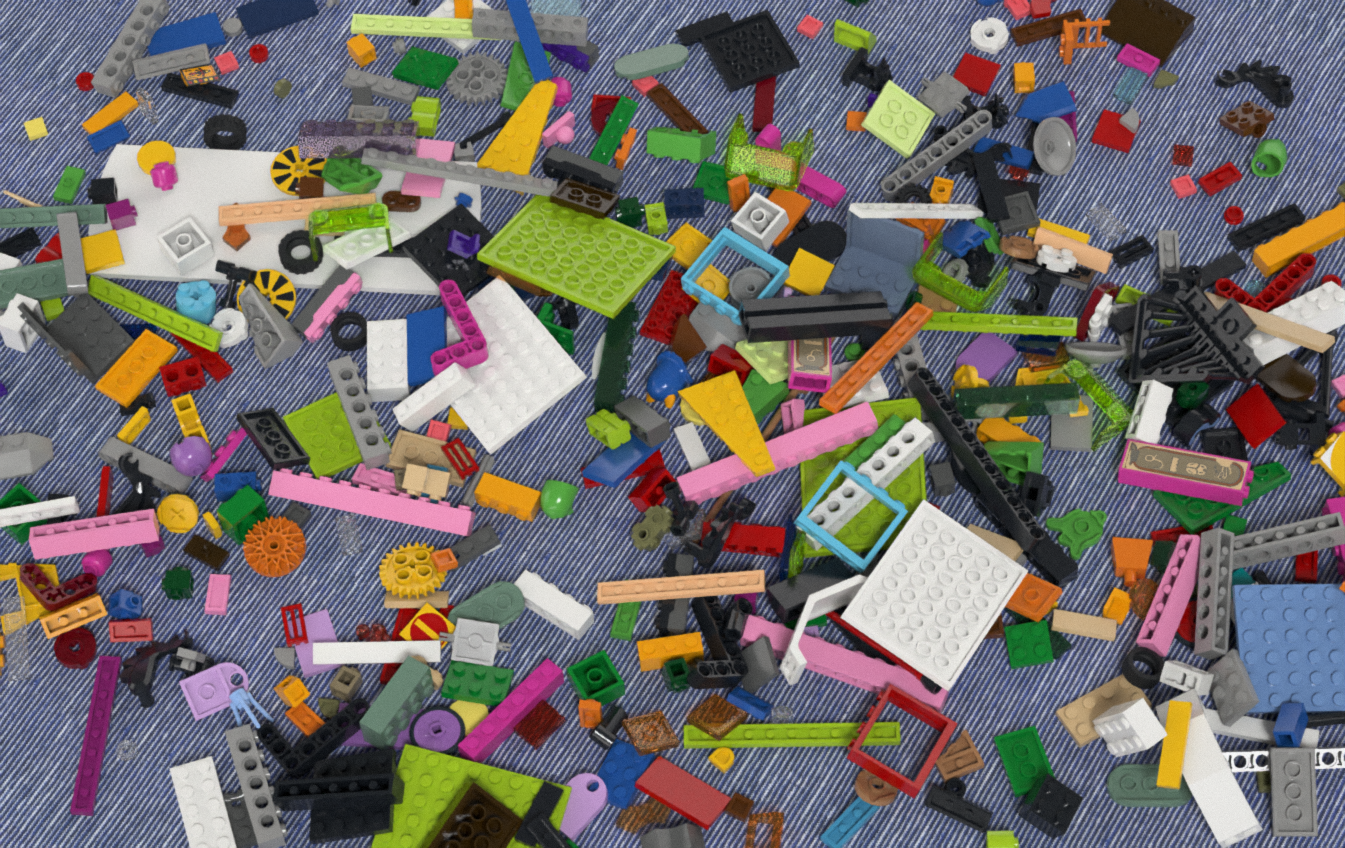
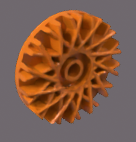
M270 516V519L266 517L262 523L258 520V525L253 524V530L250 531L248 529V534L245 535L246 541H243L244 556L249 566L262 576L280 577L294 571L304 559L306 553L304 534L297 523H294L293 520L288 521L286 517L281 518V516H278L279 519H274L273 516Z

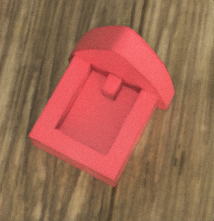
M1004 0L1003 5L1005 8H1008L1015 20L1031 15L1030 4L1027 0Z

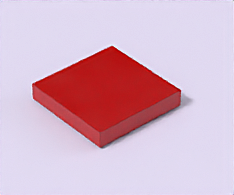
M965 52L953 77L965 85L969 91L986 97L1001 69V65Z
M1104 109L1092 137V143L1129 153L1137 131L1132 133L1119 123L1120 118L1123 116L1122 114Z

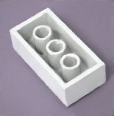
M407 319L367 321V391L372 402L405 400L410 396L407 373Z
M1144 698L1113 706L1092 721L1095 725V731L1104 738L1107 743V749L1116 757L1148 750L1168 735Z

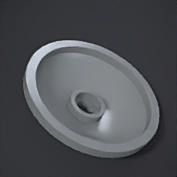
M1058 117L1044 119L1038 125L1033 139L1035 158L1040 167L1049 175L1060 176L1067 173L1073 166L1076 156L1074 134L1070 126Z
M1080 341L1070 342L1065 346L1070 355L1079 361L1089 363V367L1100 368L1101 364L1112 363L1127 353L1126 347L1105 342Z

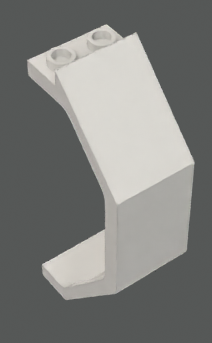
M857 575L809 595L780 666V670L790 686L798 683L807 664L805 657L798 647L806 623L850 604L868 577Z
M1195 688L1171 699L1172 701L1191 702L1193 704L1182 773L1220 846L1226 848L1262 831L1260 822L1247 802L1204 713L1206 708ZM1169 701L1155 707L1164 730Z

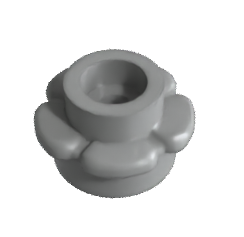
M395 38V42H392L394 52L399 53V56L402 53H407L404 38Z

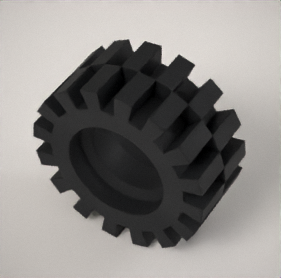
M911 183V187H908V184L905 185L904 190L901 188L899 190L900 194L897 193V199H895V203H907L910 197L917 196L921 199V203H932L925 187L922 188L920 184L915 186V183Z

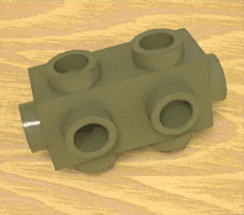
M657 504L655 507L651 506L648 508L643 522H638L632 528L633 534L630 537L635 540L632 544L640 551L645 549L651 552L656 549L664 535L671 531L670 527L675 520L672 516L673 511L665 505L661 507Z

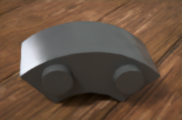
M688 823L669 829L655 828L640 837L642 848H706L701 827Z

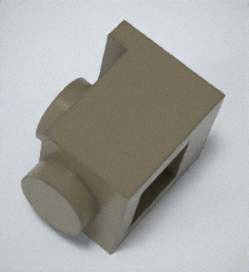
M343 665L329 685L331 694L350 704L363 682L361 673L353 667L348 668Z

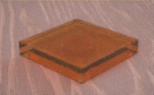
M1060 337L1021 343V351L1031 373L1071 366L1070 358Z
M714 694L687 716V722L720 741L748 718V713Z
M662 711L622 721V726L639 756L679 746V740Z

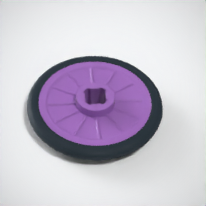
M432 707L422 711L415 717L410 726L409 736L413 746L450 755L458 749V744L464 740L466 729L463 719L454 710L446 707Z

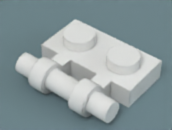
M1106 293L1096 306L1095 313L1089 321L1088 338L1091 342H1097L1100 332L1104 327L1107 328L1109 326L1108 319L1111 317L1110 314L1114 306H1112L1113 297Z

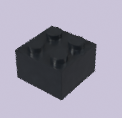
M1046 774L1036 779L1018 815L1052 839H1055L1066 833L1083 797L1051 775Z

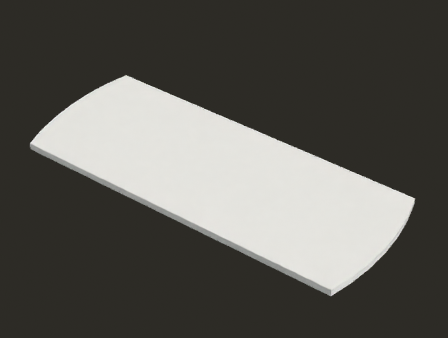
M117 144L104 168L101 178H115L118 188V201L129 199L130 206L135 205L138 216L134 217L136 225L116 231L125 264L90 273L91 275H98L102 278L199 282L205 280L213 284H229L226 274L215 271L217 261L225 260L234 263L235 267L238 268L247 267L256 271L264 269L279 271L288 277L294 288L320 289L340 265L323 252L322 263L311 273L296 275L284 269L280 261L278 246L285 235L290 234L292 231H304L305 219L230 226L219 225V206L299 199V196H292L281 192L272 181L271 165L275 157L281 152L173 147L176 153V163L174 166L178 182L173 185V189L166 191L154 187L151 175L145 174L139 167L137 153L142 145ZM451 161L459 165H473L477 168V162ZM372 166L381 172L383 176L377 188L369 192L376 193L377 213L346 215L345 235L387 215L409 231L411 237H415L456 208L457 201L454 198L459 193H464L473 199L472 207H467V209L481 223V186L479 184L446 179L440 198L420 196L421 207L418 211L391 212L383 208L382 196L389 191H401L406 172ZM328 182L324 183L323 197L355 195L340 191ZM108 212L106 224H89L88 236L113 230ZM191 217L211 242L215 256L181 276L161 252L157 236ZM316 236L320 239L322 249L323 245L334 241V236ZM300 245L292 249L291 255L294 259H304L310 255L311 250L306 245ZM372 257L349 268L361 277L363 283L360 291L440 295L439 287L411 258Z

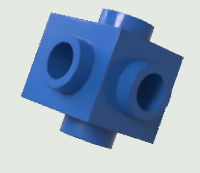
M120 589L109 596L108 615L118 619H135L141 615L143 610L142 596L124 589Z

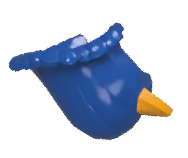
M664 351L658 355L657 367L649 375L646 384L648 392L646 401L648 403L654 401L665 403L668 409H671L675 398L678 396V391L683 390L686 384L693 383V379L690 373H688L684 361L674 352Z

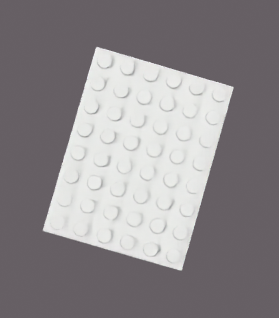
M501 275L466 302L486 340L489 357L485 362L467 369L475 386L450 404L490 455L587 378ZM448 316L447 347L462 342Z
M923 499L840 618L949 691L1020 585L1028 570Z

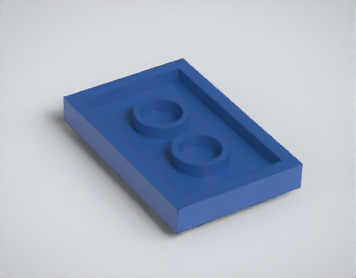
M618 739L615 740L597 773V776L603 780L608 790L607 804L626 811L628 810L638 791L635 788V782L653 763L656 757L654 752ZM592 783L588 791H596L599 788V783Z

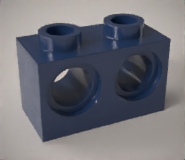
M704 188L664 189L667 219L705 217Z

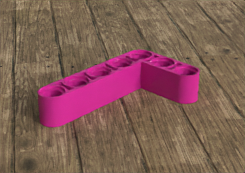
M767 124L756 137V165L761 171L780 181L785 179L789 186L830 208H835L846 194L845 187L840 183L782 153L781 132L776 126Z
M453 280L442 281L439 285L442 304L446 308L462 342L436 351L431 355L430 360L435 376L454 362L468 369L485 362L489 357L486 340L462 293Z

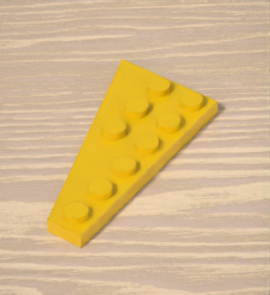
M546 80L534 85L478 161L477 168H491L499 172L508 171L522 176L530 175L532 163L535 161L541 143L543 129L547 124V117L550 109H552L558 90L555 83ZM515 191L522 196L524 195V192Z
M735 370L678 391L681 399L689 404L690 408L702 418V421L721 441L725 442L728 448L741 459V462L755 477L775 471L774 463Z

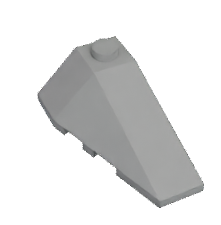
M249 283L239 296V301L243 314L251 328L249 335L253 337L256 345L254 352L262 366L268 369L293 356L303 341L294 327L253 284Z
M700 302L689 317V321L707 346L705 351L714 352L721 344L735 349L737 342L747 339L742 326L733 323L728 316L720 315L709 304L704 305Z

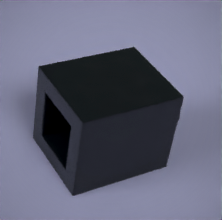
M115 178L91 179V187H88V198L92 199L93 204L108 205L118 202V188Z

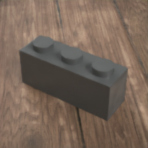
M632 396L614 406L618 418L622 421L626 420L631 427L630 432L650 448L671 437V425L668 419L663 418L655 409H651L643 400L641 401L636 396Z

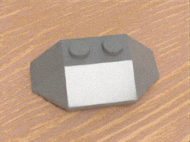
M29 432L0 436V480L34 475L48 461L54 458L52 439Z

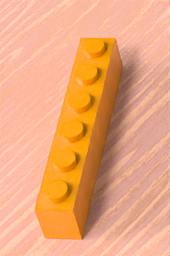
M1341 202L1330 211H1324L1315 219L1307 220L1297 228H1291L1282 236L1274 237L1265 245L1257 246L1253 253L1252 262L1264 277L1267 278L1288 267L1303 253L1313 254L1345 237V202Z

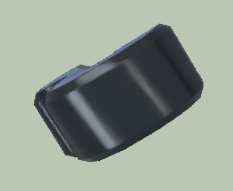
M1208 403L1203 404L1200 409L1192 408L1178 421L1173 430V436L1185 447H1190L1198 432L1213 428L1219 423L1221 414Z

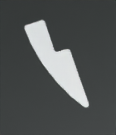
M606 332L602 334L595 349L592 379H596L611 356L605 350L614 336Z

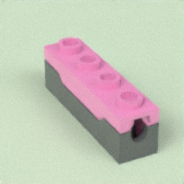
M339 265L291 323L296 332L311 343L319 340L324 334V329L331 325L338 312L348 306L349 299L353 294H357L361 290L363 283L361 277L351 269H345Z

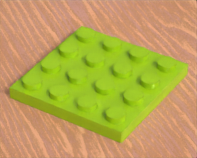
M337 392L283 417L286 426L310 457L308 466L317 480H319L320 476L329 478L363 462ZM385 435V438H383V441H384V443L388 442V443H389V446H390V449H391V448H392V447H391V443L389 442L387 436Z

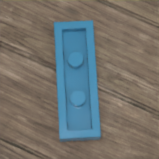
M858 797L822 834L820 840L829 848H843L880 809V806L871 805Z

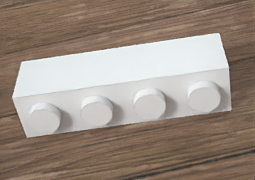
M454 362L393 408L398 423L412 432L473 388L475 386L474 381L467 369Z
M525 570L514 583L522 591L527 608L574 638L580 640L594 623L593 611L589 606L579 604L570 594L565 595L560 592L554 584L546 583L538 574Z

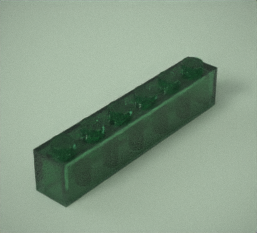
M629 302L614 319L609 317L594 399L595 412L605 409L610 413H615L614 406L625 400L623 390H627L628 387L626 373H630L631 369L629 356H633L634 352L632 339H636L637 335L635 322H639L640 310H637L636 302Z
M1077 383L955 389L953 404L964 419L1077 414L1080 402Z

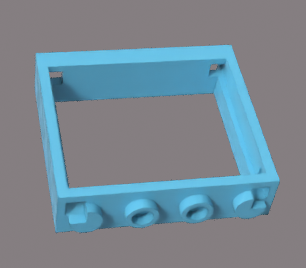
M724 227L682 276L681 282L683 290L688 295L693 294L704 305L709 304L717 313L728 316L733 323L739 326L742 325L738 315L739 310L697 285L695 281L726 245L775 275L757 299H767L774 296L790 276L789 266Z
M840 461L794 521V524L861 574L908 511L902 502L891 499L885 489L874 486L869 477L854 471L855 467L853 465ZM840 472L897 514L864 560L807 517Z

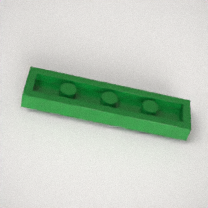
M621 95L589 159L608 165L639 103Z

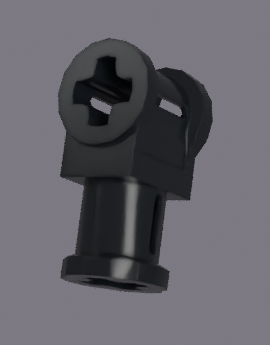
M1197 265L1180 267L1179 271L1163 269L1162 284L1163 286L1179 285V289H1187L1189 291L1195 285L1202 288L1203 281L1201 277L1203 272Z
M174 652L170 659L169 670L185 672L186 677H191L213 667L215 661L206 656L204 663L196 661V668L193 672L181 668V662L184 658L177 656V653Z

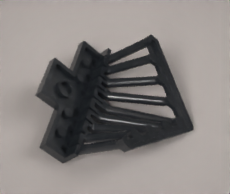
M1196 285L1182 300L1174 297V302L1155 298L1147 294L1139 297L1128 379L1130 383L1142 385V382L1147 380H1155L1162 384L1207 383L1211 379L1241 381L1249 385L1265 368L1243 341L1257 325L1234 298L1231 297L1218 310L1201 288ZM1149 304L1180 313L1148 310ZM1150 319L1186 321L1184 325L1155 330L1146 329L1147 322ZM1191 332L1187 337L1148 350L1144 349L1145 341L1148 338ZM1197 342L1189 350L1147 369H1142V362L1146 358Z

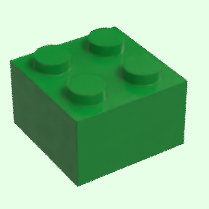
M18 483L0 500V509L39 503L41 501L23 485ZM47 519L1 528L22 546L29 540L30 527L45 525Z
M249 485L239 489L230 500L222 503L218 510H216L222 531L238 546L246 540L245 535L248 534V529L250 531L253 530V524L258 525V520L261 523L264 522L266 517L270 519L264 499Z
M605 650L566 668L568 681L579 700L593 699L601 702V706H604L625 695L624 682Z

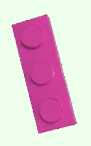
M243 428L237 431L232 430L226 437V444L224 446L221 445L214 452L216 457L211 462L209 468L200 476L205 482L215 477V474L218 473L247 435Z

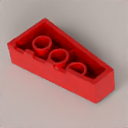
M709 519L708 522H703L701 537L702 547V541L704 537L710 531H712L710 524L715 519ZM734 522L721 551L785 558L787 531L786 528L781 526L742 525L741 522Z

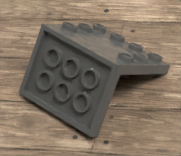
M88 293L81 294L48 327L24 302L17 307L22 312L20 317L52 349L56 347L59 350L56 354L79 377L84 375L92 384L113 366L135 342Z

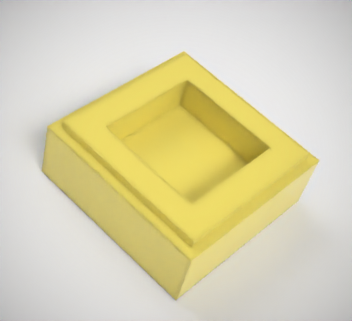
M42 117L24 123L30 141L48 135Z

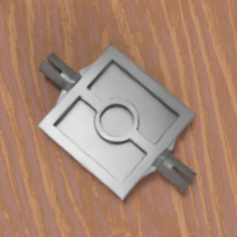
M944 71L934 82H931L928 78L922 80V85L927 88L917 97L918 100L942 119L954 109H957L960 113L966 111L967 107L961 102L970 91Z
M459 617L457 618L456 629L453 634L440 632V636L444 637H439V641L451 642V660L493 666L494 657L498 650L510 652L511 648L506 647H511L512 643L499 642L500 624Z

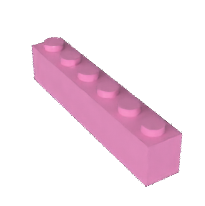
M148 509L30 527L29 543L35 560L47 559L62 555L66 556L75 553L159 541L160 527L155 510Z
M1180 535L1136 640L1140 647L1151 649L1161 657H1166L1199 578L1201 538L1198 535Z

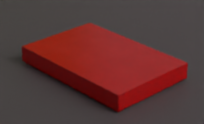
M1258 383L1226 409L1253 449L1257 448L1286 424L1284 418Z

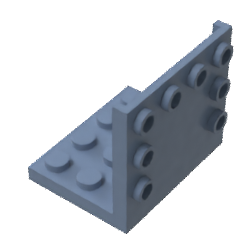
M848 208L846 248L825 284V290L834 294L881 291L883 298L887 300L889 313H892L893 317L898 318L909 294L922 273L924 232L887 218H860Z

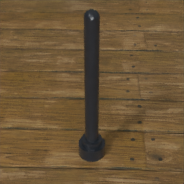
M508 111L502 113L498 121L459 143L460 148L465 149L467 148V142L474 144L501 127L503 128L512 117Z

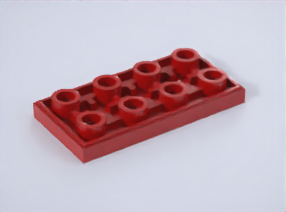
M674 270L670 271L640 330L641 336L670 345L675 322L683 314L689 319L691 313L698 306L699 303L681 289L683 273Z
M658 756L635 782V788L707 831L725 811L732 799L661 756Z

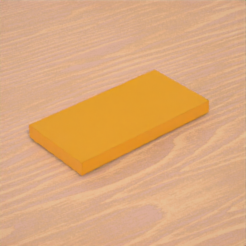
M145 329L100 379L95 388L127 408L159 373V367L165 366L178 349L175 345Z

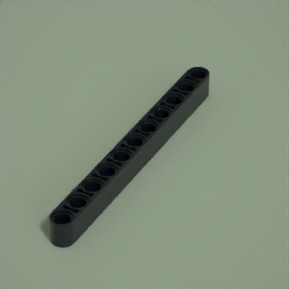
M918 368L908 383L910 391L1019 546L1026 552H1034L1045 537L1043 529L934 375L927 368Z

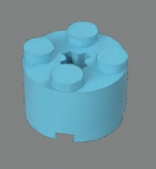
M205 280L180 284L176 292V311L205 325L209 324L216 314L215 290Z

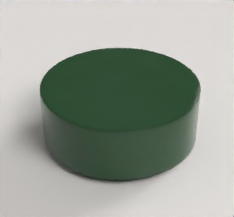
M917 291L911 292L906 300V309L909 310L916 302L921 304L922 294Z

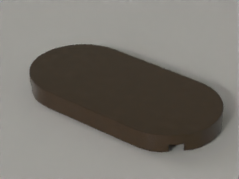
M1288 354L1265 364V368L1255 377L1258 382L1286 402H1291V400L1302 402L1309 399L1315 394L1317 386L1314 374Z

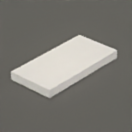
M385 215L323 245V252L345 269H349L410 239L411 236L409 231Z

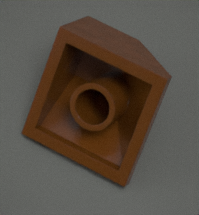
M683 314L673 325L668 351L674 352L681 357L686 365L699 357L707 346L687 316Z

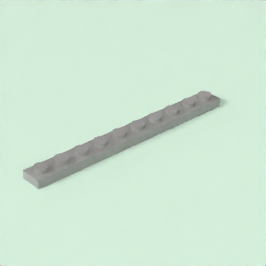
M364 148L361 162L364 165L549 197L557 189V181L549 178L540 179L534 178L531 175L522 176L508 171H495L491 168L482 169L476 168L473 165H459L451 161L442 162L433 158L425 159L415 155H402L394 151L384 152L376 148Z

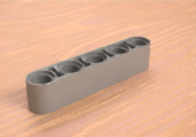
M77 213L56 214L68 296L88 293Z
M109 437L98 452V456L103 461L119 468L118 460L120 456L132 452L133 457L129 458L128 461L135 463L136 460H139L138 471L140 474L152 477V485L171 494L183 495L193 481L192 477L184 476L176 471L174 466L114 437Z

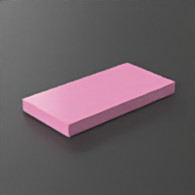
M417 138L412 155L419 158H433L437 161L448 162L452 160L455 142ZM406 172L401 194L440 198L446 179Z

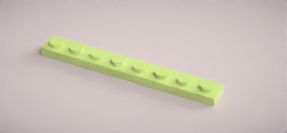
M353 14L351 24L352 34L501 40L473 37L472 19Z

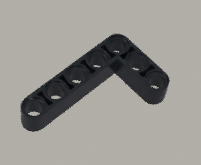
M718 596L697 597L692 603V609L714 661L699 662L688 674L687 682L694 689L736 687L748 674L749 670L737 640L731 641L725 637L724 628L727 618Z
M358 698L353 700L294 749L272 724H262L257 730V736L288 776L298 779L311 770L317 761L326 758L361 729L359 721L370 706L365 699ZM365 708L363 713L357 714L360 709ZM349 722L346 727L341 728L343 723ZM273 733L270 738L265 739L268 734ZM327 736H332L330 740L324 741ZM285 748L283 753L277 754L280 749ZM315 749L313 754L307 755L308 751ZM298 763L295 768L290 769L292 764Z

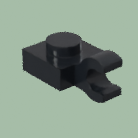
M153 393L143 396L138 395L127 408L119 404L122 417L136 414L142 406L147 409L156 407Z

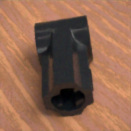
M738 599L726 611L727 621L724 633L725 637L731 641H739L743 637L747 618L753 611V607L747 599Z
M614 706L602 723L600 722L592 731L589 738L606 751L618 736L616 734L629 718L622 708Z

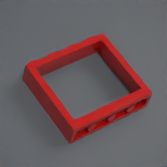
M890 684L887 690L884 691L882 689L876 698L879 701L877 707L872 705L866 715L870 718L868 722L865 723L863 721L857 730V733L860 734L858 739L853 738L847 747L850 751L847 759L910 797L915 798L958 723ZM887 701L942 733L914 782L859 750Z

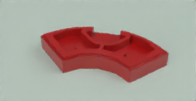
M1031 0L1030 12L1033 19L1049 17L1052 12L1050 4L1057 0Z

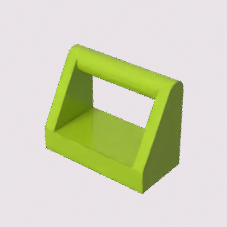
M839 19L835 21L834 42L856 51L863 47L868 49V54L877 42V37L873 33Z

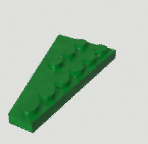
M1279 462L1254 467V470H1252L1254 471L1253 481L1247 485L1250 486L1248 499L1244 498L1242 506L1165 491L1161 492L1160 490L1153 491V497L1191 535H1194L1291 480L1292 474Z

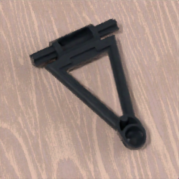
M1336 329L1326 333L1335 337V343L1325 352L1320 353L1307 348L1296 359L1298 363L1305 366L1317 353L1323 355L1320 403L1309 399L1302 402H1297L1296 400L1286 402L1270 390L1266 389L1264 391L1285 420H1296V424H1309L1308 414L1325 413V418H1329L1333 350L1338 339ZM1325 419L1326 432H1329L1332 428L1333 421Z

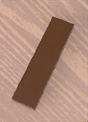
M1081 9L1011 28L1010 34L1016 46L1019 47L1062 34L1063 20H1067L1068 23L1074 22L1075 19H1079V22H1086V17Z
M663 83L646 92L647 97L677 128H680V131L692 132V129L698 130L699 134L709 133Z

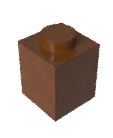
M300 177V183H296L295 195H299V199L323 197L324 178Z

